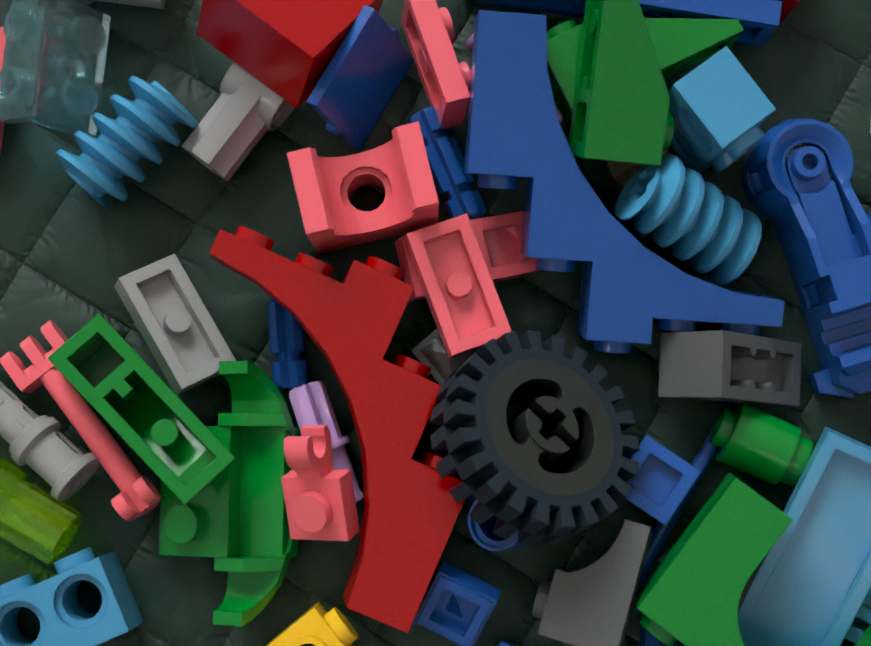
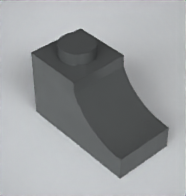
M725 330L661 333L660 358L658 361V397L691 401L800 406L802 343Z
M624 520L617 539L610 549L596 562L573 572L555 569L552 581L542 579L532 611V617L541 619L538 634L573 646H623L652 539L653 529L650 526Z

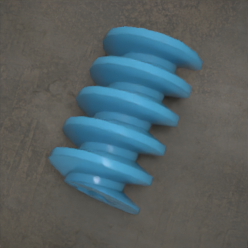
M131 76L128 79V85L135 97L134 101L117 94H113L110 97V102L118 116L115 120L98 112L92 115V120L100 135L96 138L78 130L74 137L82 151L79 156L63 149H59L56 152L67 174L110 213L111 210L104 198L106 194L122 201L129 197V193L121 178L126 176L143 183L147 176L139 160L145 158L161 165L165 159L157 142L162 140L179 147L183 142L174 125L180 122L195 129L199 124L154 79L152 83L136 76Z
M671 154L662 155L661 165L645 164L624 186L614 207L616 217L625 221L635 216L633 221L635 230L643 235L653 231L654 243L662 248L671 246L672 255L681 261L690 259L691 268L699 274L708 272L709 281L715 285L728 284L737 279L749 266L761 240L762 224L755 213L745 208L742 209L737 200L728 195H723L721 189L708 181L704 182L700 173L691 168H685L682 160Z

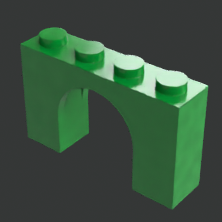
M729 472L636 595L637 609L644 614L639 621L640 624L667 646H673L677 640L685 646H747L742 640L738 624V606L742 591L752 573L793 519ZM871 624L854 646H871Z

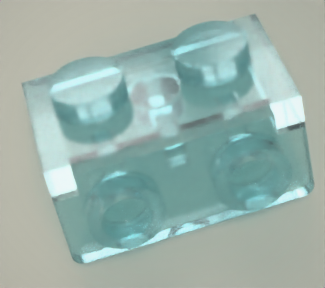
M12 0L10 10L4 21L6 43L2 71L0 73V121L8 124L32 122L70 135H74L79 130L91 136H96L97 128L92 120V115L100 111L111 16L74 0Z

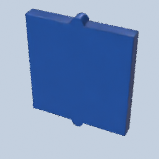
M364 5L306 101L327 122L325 125L326 131L337 136L340 135L350 147L361 151L414 62L413 58L398 40L399 30L387 26L378 12L367 5Z

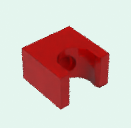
M203 0L196 34L295 108H298L309 98L364 5L374 8L379 13L383 0Z

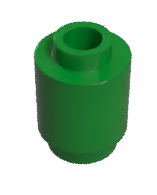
M744 402L739 404L735 412L726 408L722 411L709 440L710 444L719 447L715 458L717 461L771 486H775L780 482L793 487L801 477L813 448V441L801 436V428Z

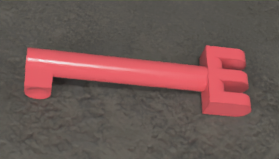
M49 320L40 327L45 339L53 347L49 352H46L42 345L30 335L20 343V347L32 362V365L26 368L22 360L12 351L2 356L0 363L21 392L31 394L44 385L121 491L111 499V504L116 512L126 521L139 518L153 510L161 502L162 496L149 478L140 474L88 401L48 359L51 354L68 341V338L59 326L52 320Z

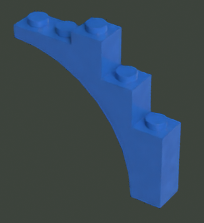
M479 10L474 23L469 92L471 97L468 105L464 173L478 174L477 187L516 190L517 177H526L521 254L526 257L536 258L535 269L545 271L574 272L575 261H582L577 333L586 340H593V350L608 353H631L632 343L651 344L653 318L658 319L659 329L678 332L696 331L697 321L721 323L720 330L759 336L760 325L782 327L785 301L763 294L722 288L686 274L645 248L608 212L579 170L558 121L547 70L546 15Z

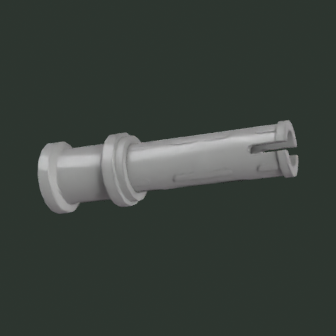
M0 381V435L10 444L9 452L11 459L18 466L28 465L52 487L50 494L57 502L67 500L78 492L94 475L100 464L98 458L93 452L84 454L60 432L62 425L58 420L47 415L38 416Z

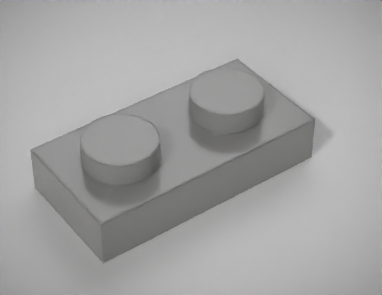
M175 253L118 278L114 288L177 396L220 375L219 361H236Z

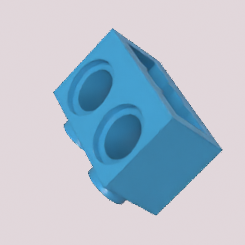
M727 46L673 84L669 90L670 102L668 112H671L674 117V134L670 147L687 168L701 173L711 165L719 174L745 155L749 148L765 136L759 125L776 108Z
M89 547L54 562L58 575L35 584L32 574L29 573L0 585V646H97L129 632L144 622L116 551L95 558L92 548ZM83 580L92 582L101 592L102 604L98 613H90L84 610L78 602L77 590ZM22 607L32 610L39 618L40 632L37 639L25 636L18 626V615Z

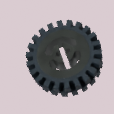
M529 330L520 338H518L516 331L503 334L497 341L494 338L491 339L448 377L450 379L441 386L436 396L441 402L432 409L430 423L441 425L442 427L430 436L432 450L449 451V454L436 464L441 478L458 472L462 479L460 484L449 491L457 504L471 494L479 501L469 513L473 520L480 525L495 515L497 520L492 532L493 534L506 539L518 531V543L533 545L543 539L544 545L556 544L565 538L573 537L611 515L619 508L617 503L626 499L632 489L626 482L637 476L639 463L628 459V457L640 450L639 437L622 435L623 431L635 424V420L631 410L616 413L613 405L625 396L618 385L606 392L603 390L599 382L609 373L600 363L587 372L582 368V365L589 353L576 346L563 356L565 339L551 335L541 343L540 331ZM508 402L527 405L507 421L506 410ZM563 455V467L560 474L543 469Z

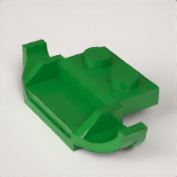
M219 361V374L225 377L231 389L232 413H218V426L206 427L236 459L187 505H184L161 480L159 555L214 558V571L228 572V581L224 600L219 608L213 611V625L243 626L258 616L272 600L283 582L291 557H296L298 553V539L290 538L281 477L292 470L285 459L284 438L287 436H300V429L293 426L287 403L280 390L268 374L258 365L250 361Z

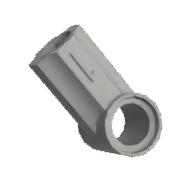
M235 62L228 69L219 89L221 96L182 145L186 152L227 182L266 131H274L279 128L295 109L293 105Z

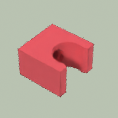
M419 121L395 127L391 131L393 138L390 141L357 154L340 157L317 156L316 149L311 147L287 153L305 233L318 255L407 234L438 223L439 201ZM372 184L384 191L385 198L383 203L372 211H361L351 204L353 193L363 185Z

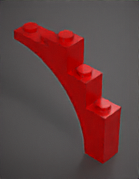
M238 226L235 235L220 229L209 252L211 259L258 285L295 317L324 354L347 399L361 449L364 503L358 550L343 593L346 607L408 633L465 501L464 499L457 504L449 493L450 490L462 482L461 479L455 477L456 473L441 478L436 464L443 459L442 457L424 450L420 461L412 458L442 385L428 380L432 370L431 367L412 358L396 353L392 363L383 360L414 286L401 281L404 273L402 269L373 256L368 257L366 264L353 260L341 283L331 278L334 267L312 256L299 253L294 262L271 252L275 241L263 234L243 226Z

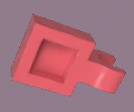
M304 425L301 427V436H287L284 438V455L288 466L292 470L281 477L291 539L350 541L360 532L351 469H333L332 441L327 425Z

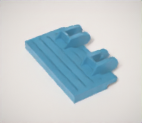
M825 427L783 511L793 521L752 573L741 594L738 606V624L742 640L747 646H840L844 638L856 643L871 624V447Z

